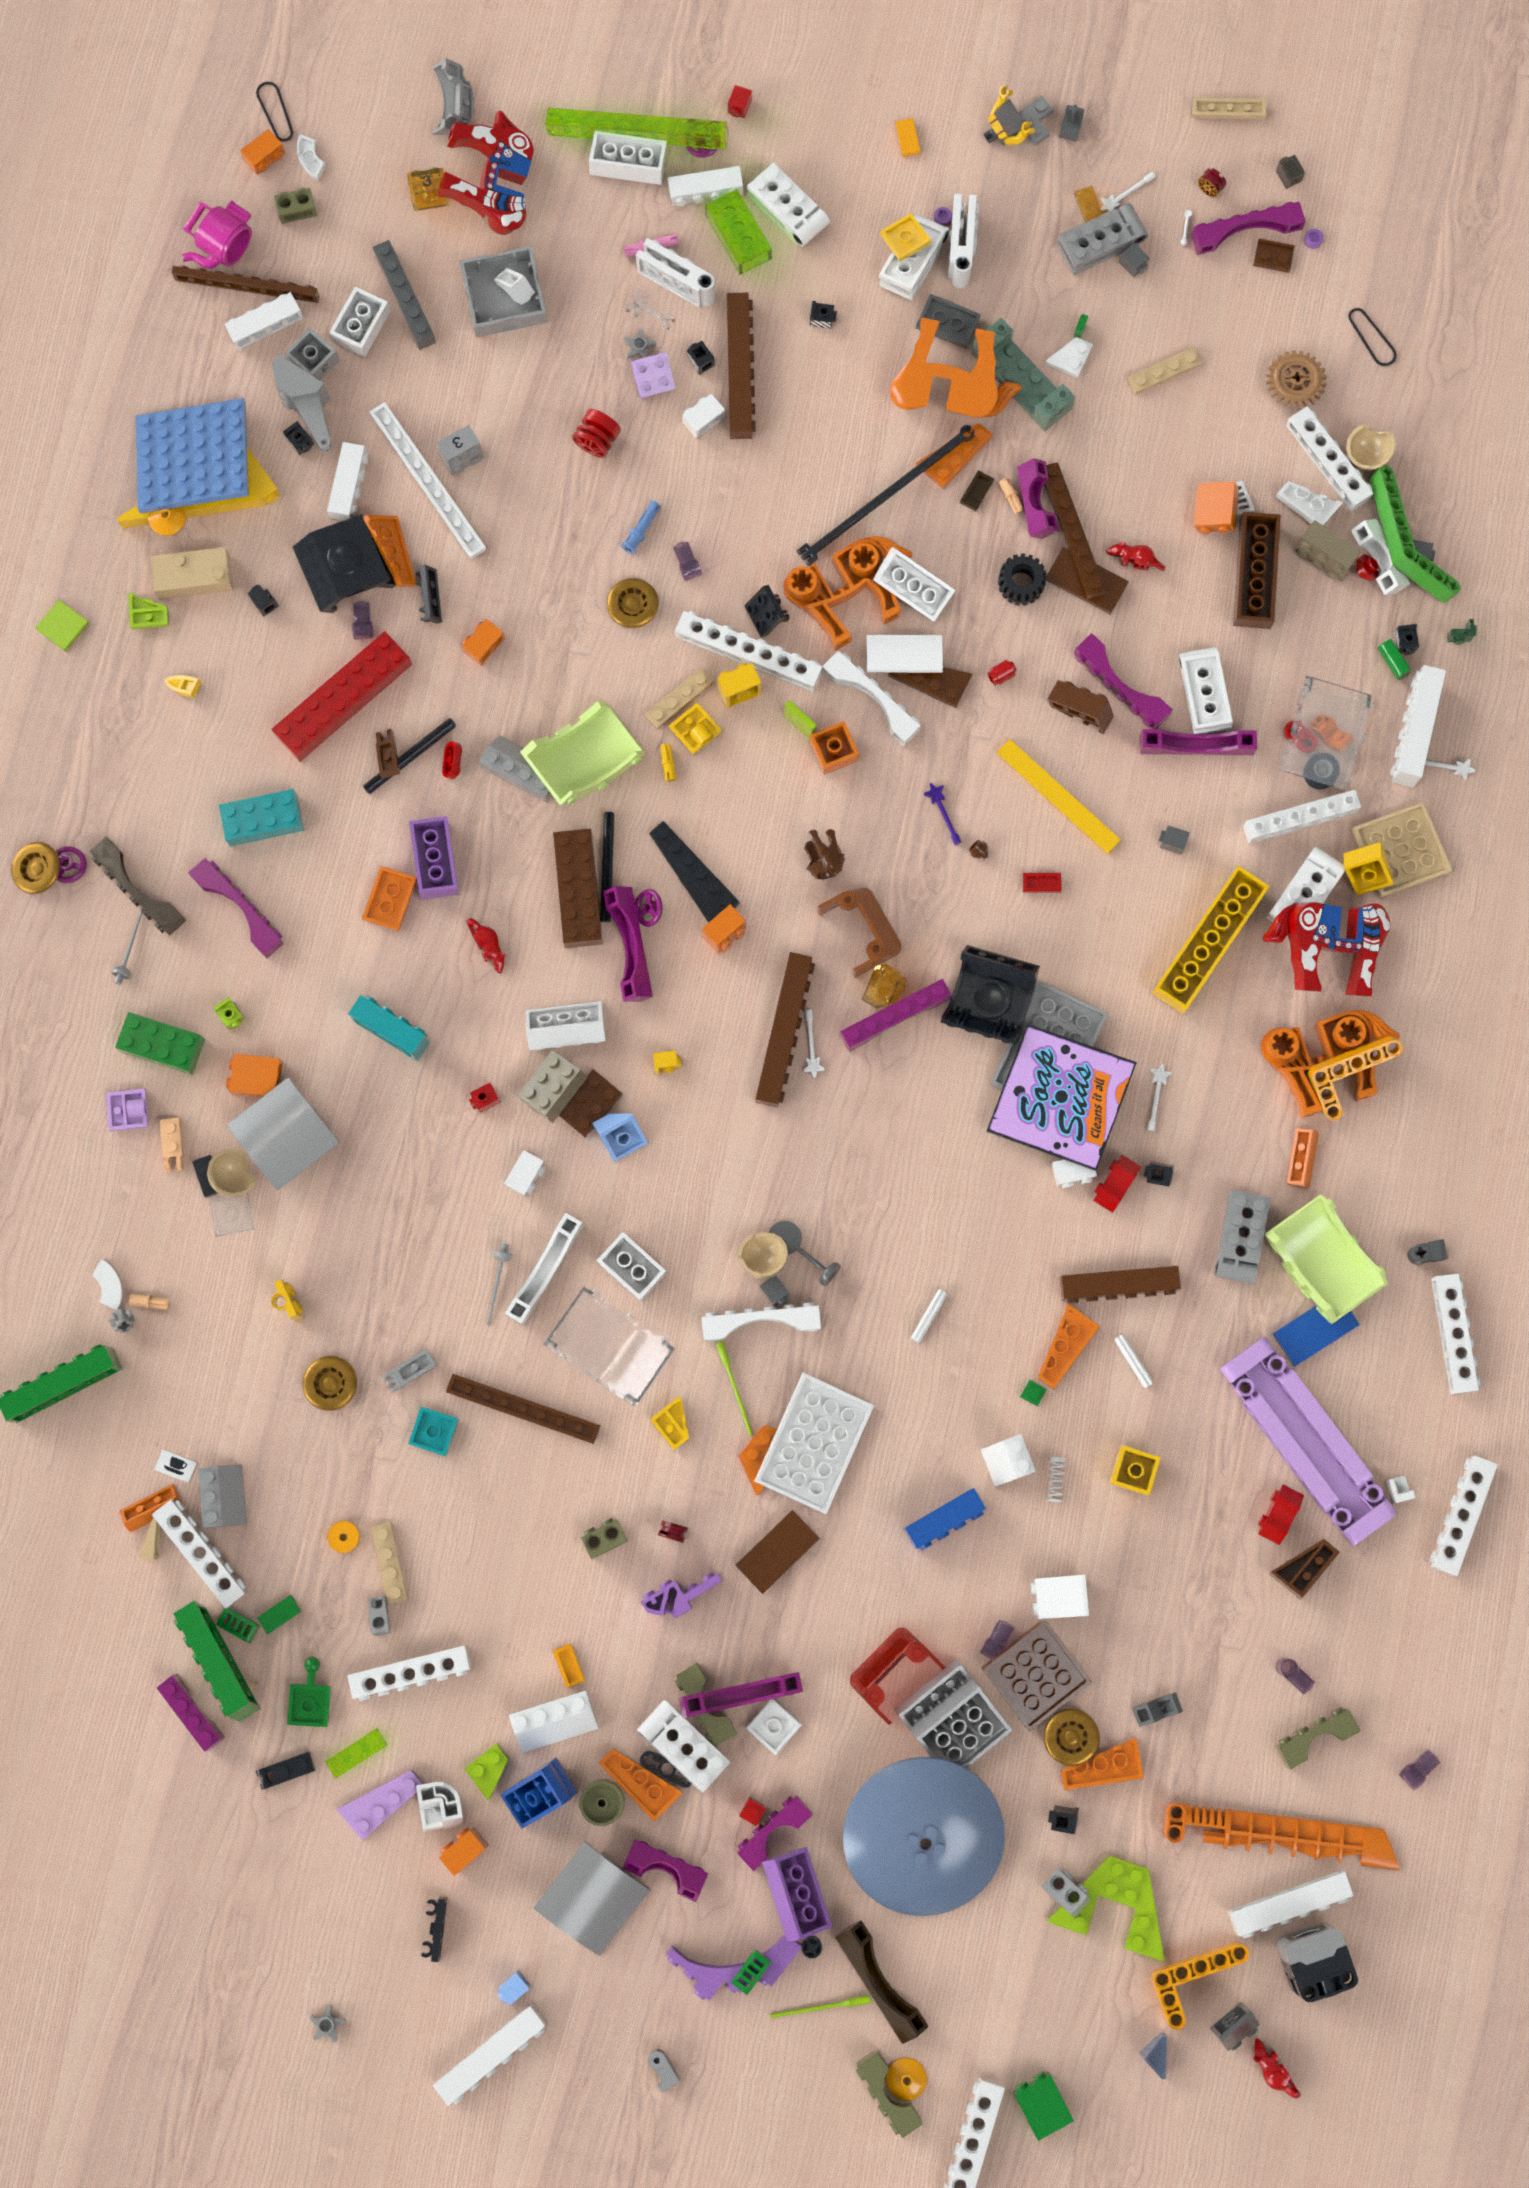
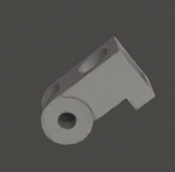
M386 1596L369 1598L370 1631L373 1636L392 1634Z
M660 2049L653 2050L649 2055L648 2064L652 2069L656 2070L661 2079L658 2087L661 2092H664L678 2083L680 2078L664 2051Z

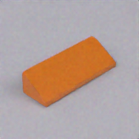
M1296 1128L1287 1185L1310 1188L1319 1136L1316 1130Z
M171 1484L120 1510L124 1526L128 1531L132 1532L150 1523L154 1519L152 1514L174 1498L175 1501L179 1500L182 1503L175 1485Z

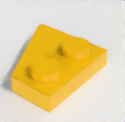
M680 1396L650 1419L674 1451L690 1439Z

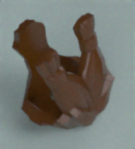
M832 829L826 831L830 843L828 847L821 842L817 830L809 831L808 834L812 841L807 842L804 847L810 858V863L806 869L815 879L824 880L836 877L840 871L842 872L845 854H842L837 844L835 831Z

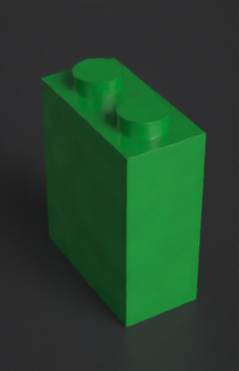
M1045 2072L1038 2073L1033 2077V2081L1029 2083L1026 2081L1022 2082L1013 2091L1038 2141L1074 2122L1049 2072L1046 2074Z

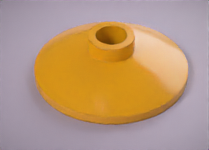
M183 507L149 512L148 521L152 530L157 534L172 536L184 527L186 513ZM168 513V517L164 518L163 515Z
M900 2058L889 2067V2071L886 2074V2083L893 2096L900 2100L910 2101L918 2098L925 2090L927 2075L924 2067L915 2059ZM905 2077H909L911 2079L909 2084H905L903 2082V2079Z

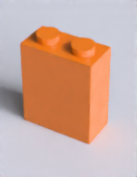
M1235 481L1198 483L1194 526L1198 532L1210 534L1211 532L1229 533V531H1235L1239 488Z
M234 1053L233 1059L231 1058L229 1062L231 1076L227 1078L226 1088L229 1089L228 1091L232 1095L262 1098L280 1084L283 1061L280 1058Z

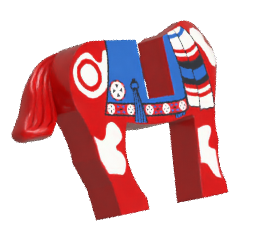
M503 111L496 112L493 127L454 122L449 132L447 147L473 148L484 154L488 159L482 171L479 187L445 171L440 179L437 196L453 199L461 205L473 209L482 218L487 215L488 224L495 233L508 235L513 230L520 228L526 219L524 193L497 185V177L519 185L524 183L534 152L532 141L507 118Z
M1317 902L1293 904L1284 908L1275 917L1262 939L1268 943H1282L1288 936L1295 990L1322 991V985L1317 973V960L1321 950L1354 953L1345 995L1372 997V976L1375 971L1376 959L1390 930V918L1385 908L1377 903L1350 908L1348 910L1346 939L1339 938L1342 907Z

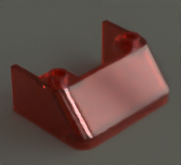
M902 1627L894 1630L850 1676L851 1687L888 1725L892 1722L878 1709L885 1699L884 1691L878 1684L905 1656L914 1663L923 1662L929 1656L940 1669L944 1670L946 1668L908 1629Z

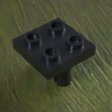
M769 585L763 586L744 605L761 638L766 637L779 623L787 622L790 618L789 614H787L788 612L780 607L781 599L778 598L779 595L773 594Z

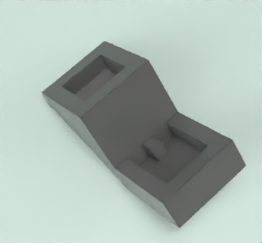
M1176 1692L1132 1708L1139 1727L1183 1712Z

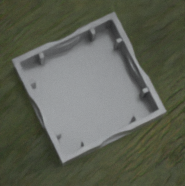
M532 246L512 249L496 255H483L459 260L476 337L548 323ZM506 268H509L524 275L535 293L528 302L521 305L513 301L509 294L496 284L494 279Z

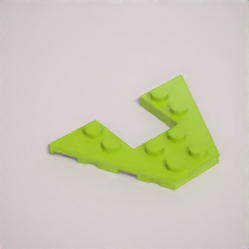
M1109 1855L1081 1884L1089 1891L1087 1896L1091 1899L1081 1912L1074 1918L1065 1908L1060 1906L1047 1919L1049 1923L1086 1935L1098 1896L1136 1908L1124 1948L1164 1962L1149 1869ZM1079 1894L1071 1896V1903L1079 1901Z

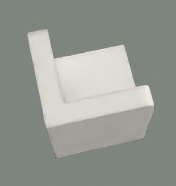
M1405 1476L1385 1480L1392 1504L1415 1498L1414 1491L1409 1490Z

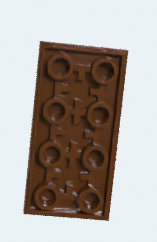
M1065 547L1061 549L1046 576V581L1110 615L1129 583L1128 580L1097 565L1106 594L1087 599L1070 551Z
M792 1510L735 1566L763 1594L820 1538Z

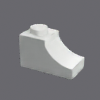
M506 268L494 279L496 284L505 290L513 301L521 305L528 302L535 293L524 275L509 268Z

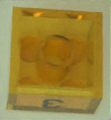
M433 167L429 170H415L407 173L414 211L450 206L449 198L437 196L440 179L444 174L443 168Z

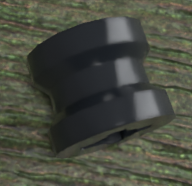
M809 1936L803 1940V1954L813 1959L821 1954L822 1944L818 1937Z

